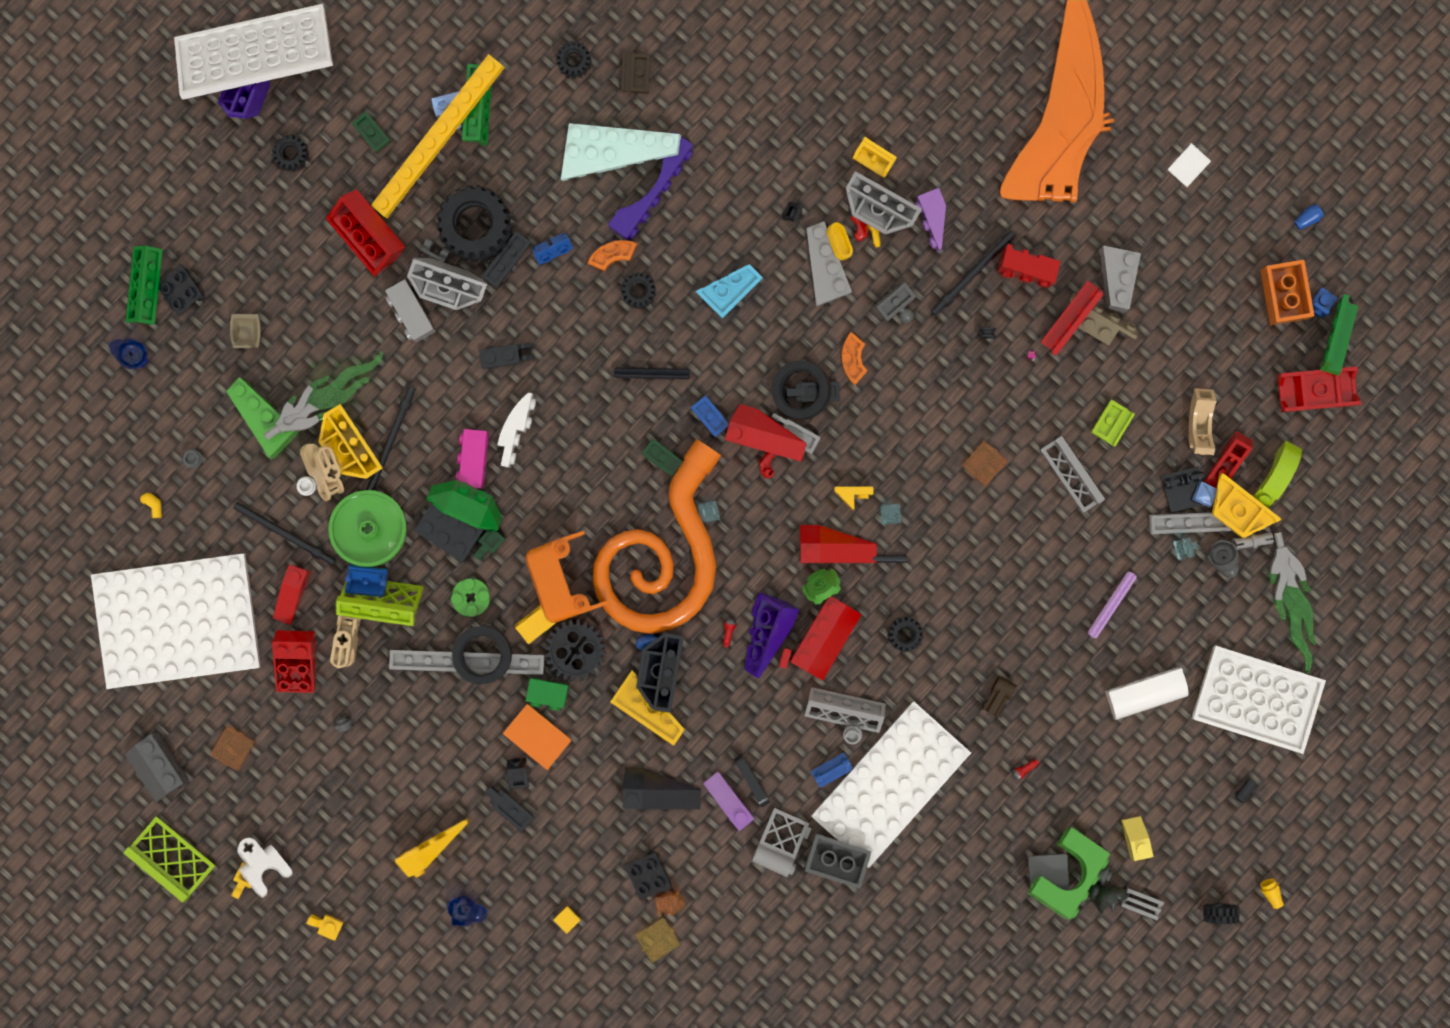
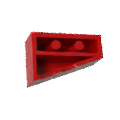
M1007 244L1002 250L997 273H1001L1002 277L1010 279L1012 276L1020 278L1019 281L1024 283L1036 282L1038 286L1043 288H1049V286L1052 287L1055 284L1061 261L1040 254L1038 256L1029 254V251L1022 249V252L1012 249L1013 245Z

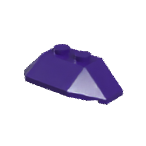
M270 80L223 90L218 103L228 117L247 119L259 116L270 87Z

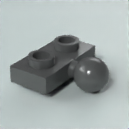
M902 281L874 307L885 321H889L899 312L900 321L910 323L914 318V313L911 309L905 308V306L916 295L906 282Z

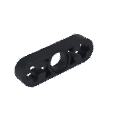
M741 754L734 758L737 767L761 807L770 803L743 755Z

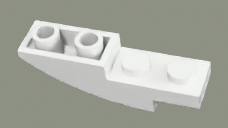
M527 393L517 403L502 428L497 445L505 447L501 462L503 467L510 468L511 464H515L516 453H514L515 445L518 446L520 442L518 431L526 432L527 428L530 429L532 418L529 415L530 411L534 410L536 399L533 398L534 395L532 393Z

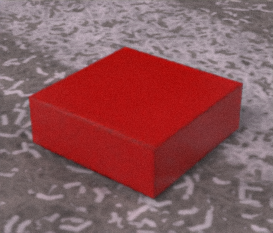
M783 649L779 667L787 668L792 650Z

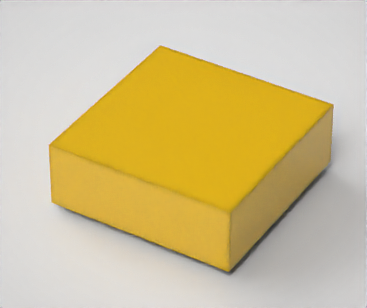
M568 905L554 918V921L566 934L581 920Z

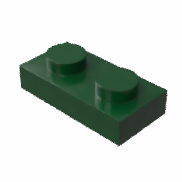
M366 111L351 123L376 154L391 143L390 139Z
M654 439L650 441L641 453L671 477L683 462Z

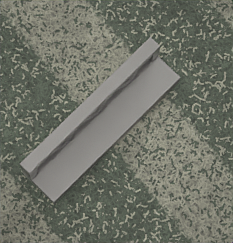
M1062 436L1040 449L1082 513L1105 500ZM1055 445L1059 451L1058 459L1051 458L1046 450ZM1060 462L1068 464L1070 467L1068 474H1063L1059 471ZM1071 478L1079 480V490L1070 487ZM1081 493L1089 495L1093 502L1084 507L1080 501Z
M811 687L805 717L845 726L854 725L863 730L880 733L886 704ZM811 707L819 708L821 711L814 712L810 711ZM838 712L840 715L832 716L830 713ZM856 716L858 720H850L848 717ZM869 720L878 721V724H877V725H872V724H869L867 721H869Z

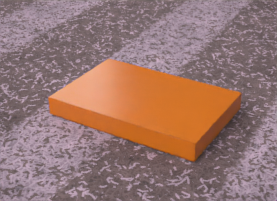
M528 703L503 733L546 770L550 768L572 741L571 738Z

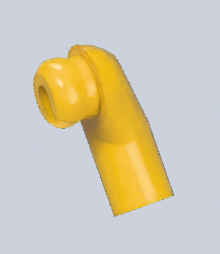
M152 493L142 494L140 501L151 508L152 518H162L160 499Z

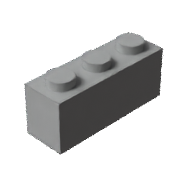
M405 279L385 290L388 295L385 299L390 307L394 306L396 309L395 316L400 324L404 323L406 327L404 332L409 340L413 339L417 343L436 332Z

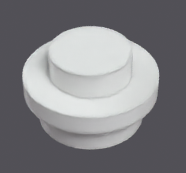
M302 477L297 482V490L300 494L309 496L315 492L316 483L311 477Z

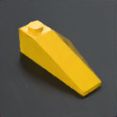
M469 817L401 854L395 859L396 864L408 877L414 875L417 878L424 874V869L433 862L470 822Z

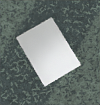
M1191 143L1167 170L1188 187L1211 160Z

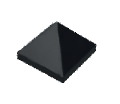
M789 202L782 220L797 222L802 216L803 204Z

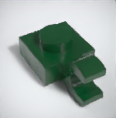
M492 529L487 530L479 539L482 546L475 552L474 556L481 560L488 551L494 554L506 539Z

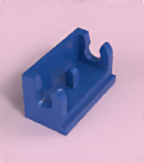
M349 565L345 579L347 581L345 593L384 597L388 584V569Z

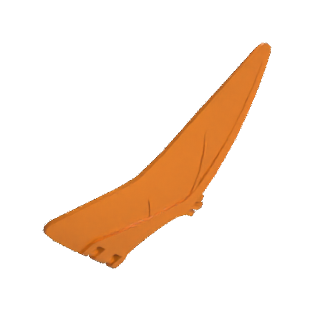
M1067 0L1052 84L1041 124L1017 156L1000 187L999 194L1001 198L1022 201H1044V199H1051V201L1063 202V200L1076 202L1079 174L1085 155L1100 132L1111 131V127H1105L1106 124L1113 123L1114 119L1105 120V118L1110 116V113L1103 114L1104 75L1102 56L1087 0ZM1046 186H1051V191H1046ZM1065 187H1070V193L1064 192Z

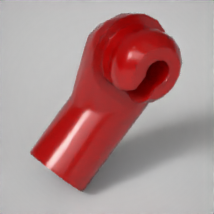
M852 216L850 219L857 226V232L854 234V237L857 241H862L868 236V226Z
M766 452L760 460L759 468L764 478L773 477L774 470H772L771 461L776 454Z

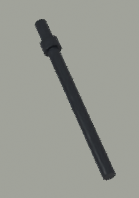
M1010 231L948 294L945 293L940 298V302L931 310L934 316H937L945 306L948 307L953 302V298L1016 236L1014 232Z
M410 385L404 399L400 401V409L378 462L382 468H384L406 412L411 408V400L416 388ZM383 469L371 476L366 490L374 491Z
M238 502L234 505L233 509L308 551L317 560L321 559L332 566L335 564L336 559L326 554L322 548L314 547Z

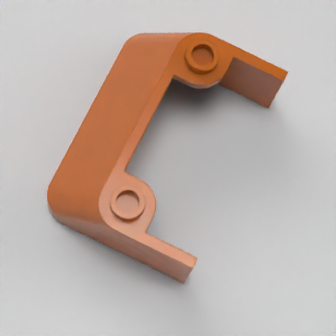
M584 531L533 548L525 556L545 618L551 623H556L609 604L607 600L590 606L586 596L582 594L571 596L561 569L559 559L566 557L570 552L568 541L585 535Z

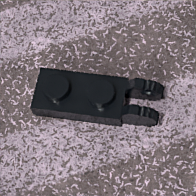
M513 344L479 350L482 369L521 364L520 362L534 360L535 356L532 354L519 356V350L531 349L533 344Z

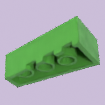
M239 377L226 391L269 458L275 459L299 434L300 431L279 432L267 440L263 434L275 426L281 413L245 379Z

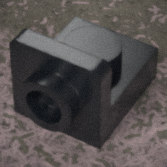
M516 757L507 760L510 790L529 787L526 758Z

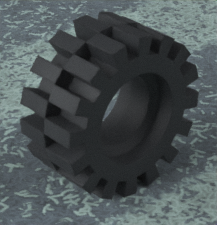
M570 41L567 45L566 43L563 44V48H559L556 61L563 75L565 74L568 78L576 79V77L581 78L583 74H587V70L591 68V56L584 44L580 45L577 41L575 43ZM576 53L581 57V63L578 66L571 67L567 64V57L570 54Z
M289 134V136L283 135L284 138L282 139L279 137L277 139L278 142L273 144L275 148H272L274 153L272 156L275 162L286 171L291 170L295 172V169L301 170L300 167L302 165L305 167V161L309 160L307 157L309 155L307 145L297 136L294 137ZM289 146L295 147L298 151L296 158L293 160H287L284 157V150Z
M637 272V274L632 273L631 276L625 278L626 280L623 281L621 287L624 301L629 306H633V308L638 307L641 309L644 306H649L656 296V288L652 278L648 277L645 273L641 274V272ZM637 283L643 284L646 287L645 295L640 298L634 297L631 293L633 285Z
M910 617L898 618L889 626V642L897 650L909 652L915 650L922 643L924 632L917 620ZM902 627H909L913 632V637L908 642H903L899 639L898 632Z
M1208 903L1203 905L1204 922L1226 925L1240 922L1238 905H1230L1228 903Z

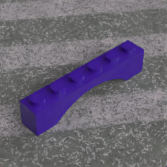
M681 137L678 155L663 158L662 170L654 187L640 201L619 209L608 224L609 229L625 240H629L630 237L633 239L639 231L637 227L641 222H646L650 216L648 213L652 207L655 208L660 202L661 198L659 196L663 191H668L672 185L670 182L674 176L677 177L682 171L683 167L681 165L685 160L688 162L694 153L692 151L693 144Z

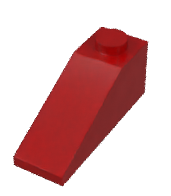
M1235 431L1204 480V483L1217 489L1221 473L1231 479L1252 450L1253 440Z
M289 564L282 581L273 619L292 625L312 571Z

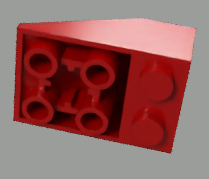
M277 630L272 640L276 692L315 693L317 651L315 631Z

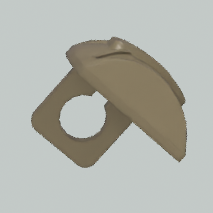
M231 314L230 336L232 347L258 348L261 335L259 315Z

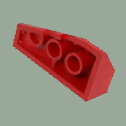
M739 404L730 420L725 437L727 441L802 462L807 446L805 441L759 409Z
M800 525V563H877L873 560V557L877 556V544L821 525Z

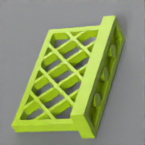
M345 581L342 592L336 600V615L414 626L415 615L423 593V586L388 581L385 591L386 596L379 599L376 596H360L359 594L345 593L347 581ZM397 589L398 591L391 594L388 590ZM410 591L417 592L413 596H409L407 593ZM403 595L405 599L399 602L395 599L396 597ZM391 600L394 604L385 602Z
M157 816L132 845L123 852L182 903L190 898V895L216 866ZM156 823L163 827L162 836H152V828ZM166 837H175L178 840V848L167 849ZM163 838L164 849L153 850L152 839ZM149 839L150 851H141L137 845L141 840ZM190 849L193 860L182 861L181 850ZM178 850L179 862L168 863L167 851ZM164 851L165 863L157 864L154 861L153 852ZM204 861L209 865V868L204 873H197L196 862ZM193 862L194 874L183 875L182 863ZM179 864L180 875L171 876L168 873V865ZM194 876V885L190 890L183 886V877Z

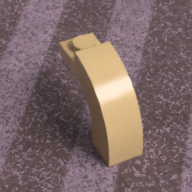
M1195 388L1190 406L1189 445L1190 448H1193L1194 453L1201 455H1214L1215 452L1212 437V417L1216 405L1214 390Z

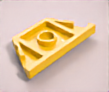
M1221 473L1219 475L1212 515L1238 536L1245 538L1281 520L1279 516L1225 474Z

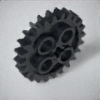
M580 619L577 620L576 624L569 620V626L562 622L563 628L561 629L556 626L557 633L550 632L553 638L546 639L550 646L544 647V649L549 650V653L544 656L551 659L547 664L553 663L554 666L551 671L557 669V676L563 673L564 680L571 676V682H574L575 677H578V680L581 682L583 675L589 679L590 672L596 675L594 669L602 668L598 663L605 662L601 655L607 654V652L602 651V648L606 647L607 644H601L604 637L597 636L600 630L593 631L595 625L588 628V621L581 625ZM570 632L578 634L579 639L577 642L573 643L569 640L568 635ZM586 636V640L579 648L581 653L575 654L569 664L566 665V660L573 652L571 647H576L581 639ZM586 643L594 645L593 653L588 654L585 652L584 646ZM560 647L567 650L565 658H560L557 654ZM575 659L582 660L583 667L581 669L573 667Z

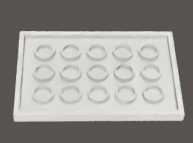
M1214 645L1191 719L1304 754L1326 680Z

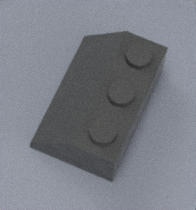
M158 733L149 735L125 753V756L155 802H158L189 781Z
M815 834L803 870L861 889L872 851Z

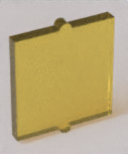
M664 917L635 935L642 946V951H645L652 963L681 945L674 934V929L670 928Z

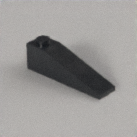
M625 767L623 809H700L701 789L645 768Z

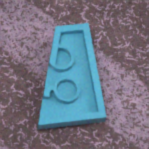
M749 264L695 292L723 319L763 277Z

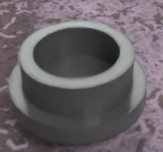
M190 449L183 455V463L188 468H197L202 463V455L197 450Z
M343 716L336 719V723L333 725L338 733L345 732L352 728V719Z
M1110 867L1101 869L1099 872L1098 882L1103 886L1106 883L1110 884L1113 872H1110Z

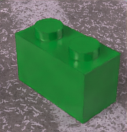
M530 678L526 701L530 702V706L541 707V704L548 705L550 710L560 711V708H565L569 684Z

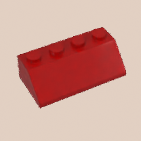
M357 189L341 196L326 218L374 277L393 263L406 248Z
M832 596L827 598L790 659V662L823 681L861 614Z

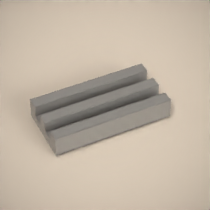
M1126 888L1128 895L1131 893L1157 903V906L1154 907L1129 896L1127 900H1122L1120 906L1158 920V914L1161 912V906H1163L1164 902ZM1126 901H1130L1145 908L1151 909L1154 911V914L1136 908L1129 904H1126Z

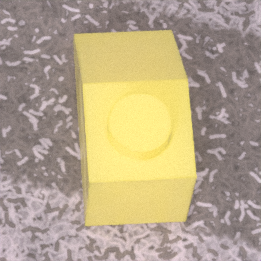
M1141 816L1121 820L1129 857L1134 861L1153 857L1150 839Z

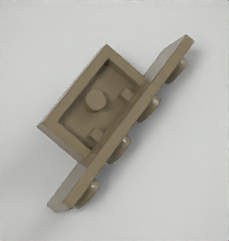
M1075 293L1071 295L1070 302L1076 296ZM1099 304L1094 306L1078 327L1107 345H1110L1119 330L1134 339L1138 337L1139 333L1134 324L1130 322L1125 323L1120 320L1121 318L1117 314L1106 312Z

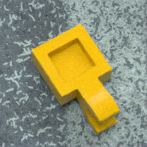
M238 869L233 879L238 884L231 895L236 899H239L244 887L251 889V886Z
M311 914L306 924L318 927V934L335 941L344 921L327 914L324 919Z

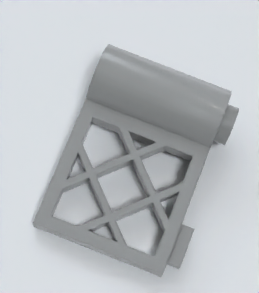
M774 808L751 862L785 877L789 874L792 875L796 868L794 859L803 838L807 839L811 828L808 827L810 823ZM776 813L783 816L786 822L785 825L778 828L775 827L773 821ZM796 822L804 825L801 833L794 836L790 825ZM787 826L791 837L781 841L777 830ZM775 831L779 842L772 845L764 842L767 834ZM791 839L795 845L792 854L786 852L782 844Z

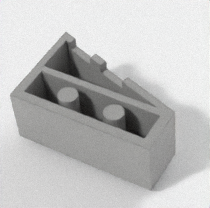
M1103 245L1099 249V255L1101 257L1106 309L1125 313L1130 309L1141 253Z

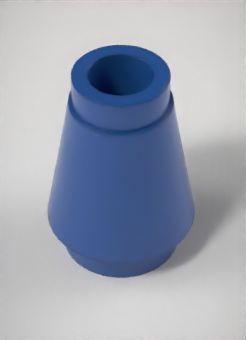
M1317 204L1309 205L1293 222L1299 230H1302L1321 221L1324 214Z

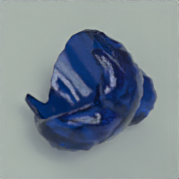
M127 338L124 340H114L109 344L111 354L125 368L135 370L145 366L148 360V353L145 351L146 348L142 342Z
M456 896L448 901L447 909L452 917V926L467 927L474 922L479 923L487 917L486 908L482 905H477L466 896Z

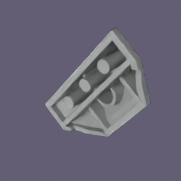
M856 171L845 188L852 216L885 235L913 226L922 210L920 207Z
M413 258L407 275L420 298L455 310L481 302L487 286L485 281L470 271L432 258Z

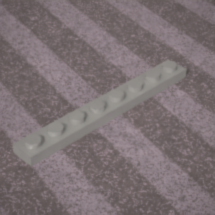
M390 650L389 669L457 672L453 665L452 652ZM464 652L465 664L473 672L490 673L496 669L501 658L500 653ZM512 654L511 664L506 673L543 675L545 656Z

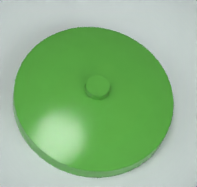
M373 490L358 491L341 500L333 510L329 520V538L334 550L345 561L361 567H376L387 563L399 553L406 539L407 522L400 506L388 495Z

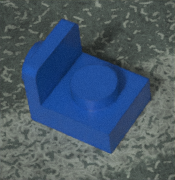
M1323 287L1320 288L1312 299L1314 315L1322 318L1328 316L1329 310L1338 298Z

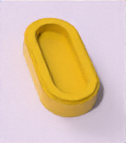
M838 222L828 226L826 233L836 258L846 260L851 257L853 248L845 227Z

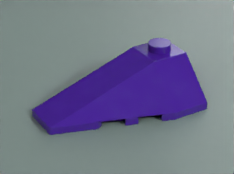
M762 592L758 593L752 609L754 622L753 628H750L749 634H752L751 645L747 648L745 670L756 678H760L792 629L799 612L798 608L784 600Z

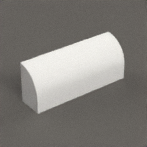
M1177 667L1107 690L1105 694L1113 718L1118 720L1187 697L1188 686L1182 668Z

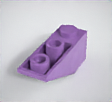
M937 188L917 196L916 203L914 204L922 209L920 212L924 219L922 220L924 230L930 234L929 243L932 249L935 248L936 252H940L942 249L946 204L940 189Z

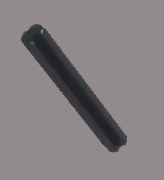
M616 367L614 369L615 378L688 380L690 378V370Z

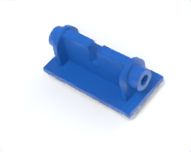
M561 233L551 238L552 245L550 246L547 241L534 246L535 248L532 251L539 265L547 263L551 259L566 254L573 249L566 233L563 235Z
M842 753L811 770V773L821 788L853 770V767L845 753Z

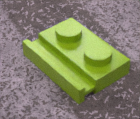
M1111 399L1090 433L1115 447L1135 414Z

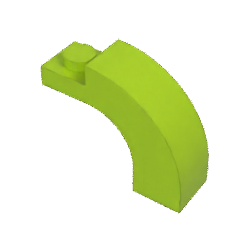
M1285 440L1275 453L1274 462L1267 477L1252 495L1268 509L1276 499L1278 500L1294 476L1301 459L1302 449Z

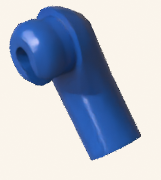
M653 634L640 636L637 639L636 647L642 650L658 637Z

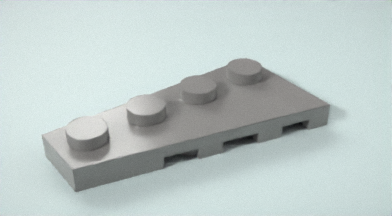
M825 222L806 228L816 307L852 293L840 260L836 258L830 245Z

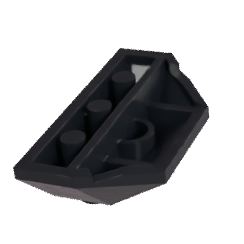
M664 633L642 649L636 687L652 710L671 713L684 636Z

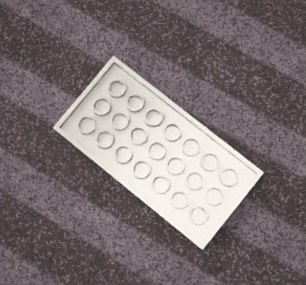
M323 4L174 37L179 94L182 100L333 66L327 19Z
M913 701L856 764L853 770L848 773L815 810L811 817L838 841L872 851L867 866L869 868L971 752Z

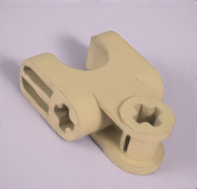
M311 443L302 446L300 455L309 476L315 480L321 498L324 501H329L332 495L344 493L342 481L339 479L341 474L340 468L332 449L325 446L318 447Z
M338 615L337 632L334 636L330 659L333 666L343 668L351 666L355 662L360 618Z

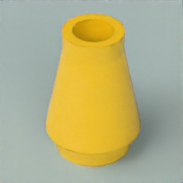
M1273 878L1264 880L1260 884L1261 892L1270 902L1273 909L1281 908L1284 903L1279 883Z

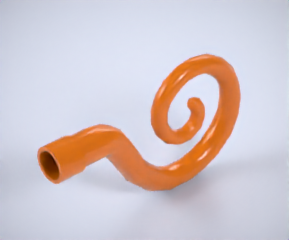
M695 439L683 457L684 461L674 474L669 485V503L691 547L695 564L694 584L688 595L677 606L666 612L641 614L627 608L613 592L609 578L610 563L619 550L634 544L647 545L653 549L659 557L661 564V574L653 582L646 581L639 570L632 571L630 579L634 586L643 593L656 594L666 589L673 578L674 563L672 556L663 540L652 532L640 529L621 532L605 543L599 550L593 564V585L597 599L600 603L608 600L609 604L602 606L604 610L617 623L632 631L655 634L679 627L688 622L702 609L714 589L716 561L712 541L698 513L693 495L705 476L710 474L721 455L698 439Z

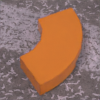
M617 240L602 245L591 255L587 264L606 271L608 266L615 261L624 260L630 262L637 243L628 240Z
M850 332L844 342L841 359L846 376L855 386L868 370L864 367L861 360V353L865 343Z

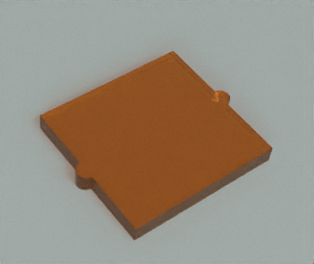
M983 441L964 462L962 467L972 475V478H976L986 486L1008 461L998 453L997 449H993Z
M227 726L210 756L221 761L222 765H228L239 771L255 741L243 735V732H238Z

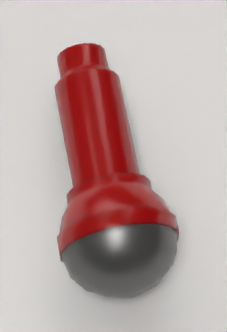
M727 618L724 621L723 647H729L732 633L737 627L736 620L733 618Z
M1035 759L1023 767L1014 768L1012 771L1013 778L1015 780H1022L1026 773L1037 767L1039 764L1038 760Z

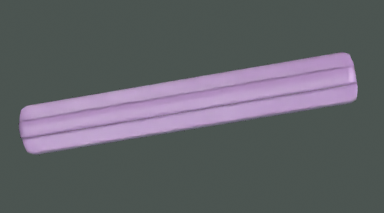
M1128 571L1090 627L1088 635L1093 638L1099 636L1136 580L1137 576L1134 573Z

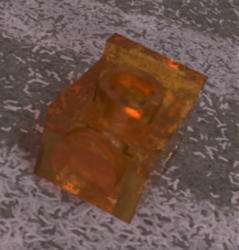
M679 892L656 894L658 917H662V912H665L666 915L677 914V911L684 909V898L680 897Z

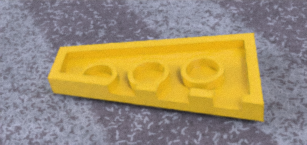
M631 671L610 703L674 746L685 729L671 713L656 711L650 708L636 687L638 677Z

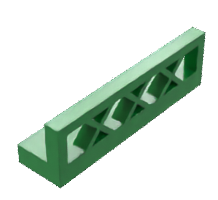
M467 64L466 82L480 64ZM492 85L463 121L462 140L464 142H478L482 146H488Z
M150 246L133 247L125 322L155 325L163 249Z
M1346 294L1342 296L1337 304L1320 368L1321 371L1337 376L1342 371L1358 310V305L1348 303L1349 295Z

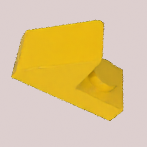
M834 487V492L853 511L854 495H857V499H869V495H873V487Z

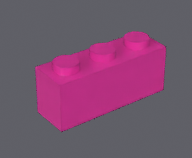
M464 429L459 438L462 452L458 453L457 463L460 464V472H456V480L465 482L476 489H484L489 432Z

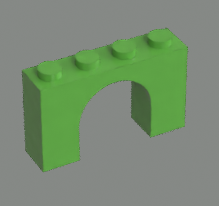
M1072 827L1066 828L1057 845L1078 860L1081 867L1079 883L1067 891L1058 888L1044 877L1037 876L1027 891V894L1065 920L1074 918L1078 914L1079 904L1087 899L1090 886L1095 885L1098 881V873L1107 866L1109 862L1107 858L1110 855L1109 852Z

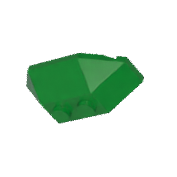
M453 480L432 485L426 498L442 513L478 529L497 531L502 520L493 497L485 491L469 486L465 482Z

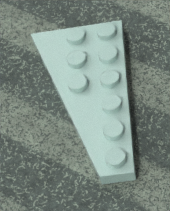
M569 123L561 180L566 181L574 177H583L587 174L601 173L627 167V165L635 163L640 164L648 160H658L678 155L681 135Z

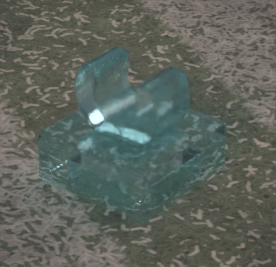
M716 501L698 504L699 514L703 523L720 520Z
M1190 537L1173 541L1178 560L1195 556L1194 550L1199 549L1198 542H1191Z

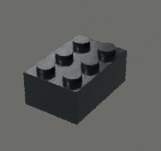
M431 503L414 532L461 562L467 561L478 544L479 539L486 531L442 513L433 503Z

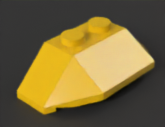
M341 404L323 415L319 443L321 446L332 449L341 475L367 479L383 469Z

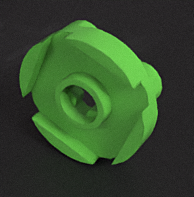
M825 568L819 569L808 576L806 579L808 583L806 586L803 584L802 591L808 600L813 601L814 604H820L823 600L840 591V578L835 570L830 569L831 571H826Z
M478 579L462 580L454 587L451 601L458 613L474 617L487 610L490 604L489 589L485 583ZM468 593H475L474 598L476 601L467 602L468 598L466 595Z

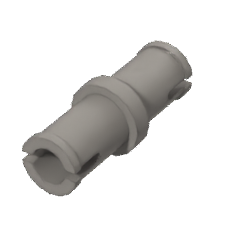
M1271 532L1258 535L1253 533L1245 538H1233L1232 543L1235 542L1237 550L1249 547L1254 549L1260 545L1273 544L1274 540H1270V538H1273Z

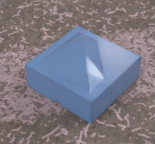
M1202 481L1198 482L1192 500L1207 507H1212L1216 488Z

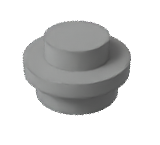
M847 726L843 731V738L849 744H856L862 738V731L857 726Z

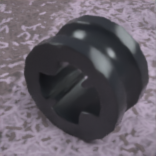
M979 328L981 332L979 338H996V335H994L996 328Z

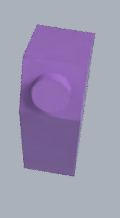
M716 772L703 783L739 831L754 820L753 814L719 772Z

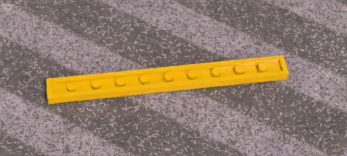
M489 54L372 203L371 206L385 218L390 216L505 68Z

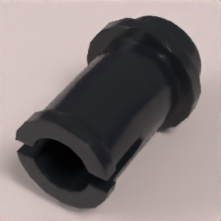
M1247 778L1241 789L1235 792V798L1245 804V802L1249 801L1248 798L1258 785L1253 780Z

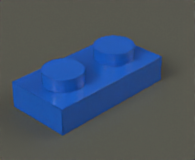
M706 396L691 407L714 437H717L729 426V423Z

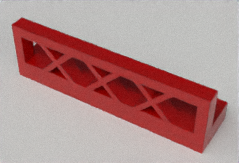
M1089 280L1085 282L1041 340L1042 344L1051 349L1052 354L1057 356L1104 295L1103 290Z

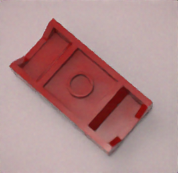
M1358 367L1342 368L1339 376L1321 370L1278 374L1277 382L1281 413L1361 405L1355 382Z

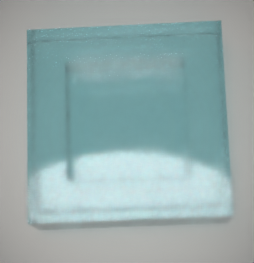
M900 504L880 505L881 524L901 523Z

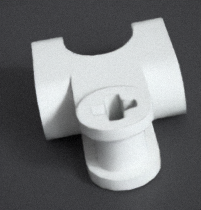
M245 838L240 842L237 851L246 864L239 869V872L259 897L264 898L267 895V888L262 882V873L265 870H277L281 876L286 878L292 875L291 868L272 845L263 850L252 838ZM245 844H246V846H249V845L252 846V849H251V852H252V853H250L249 851H247V852H244V851H243L244 848H245V846H244Z

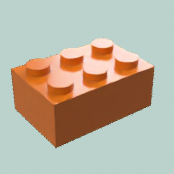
M1305 260L1268 265L1260 269L1270 326L1314 317Z

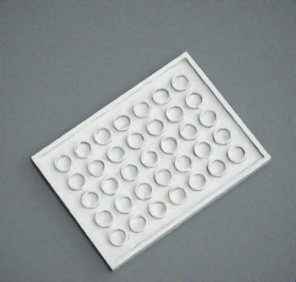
M246 553L91 575L106 689L261 667Z

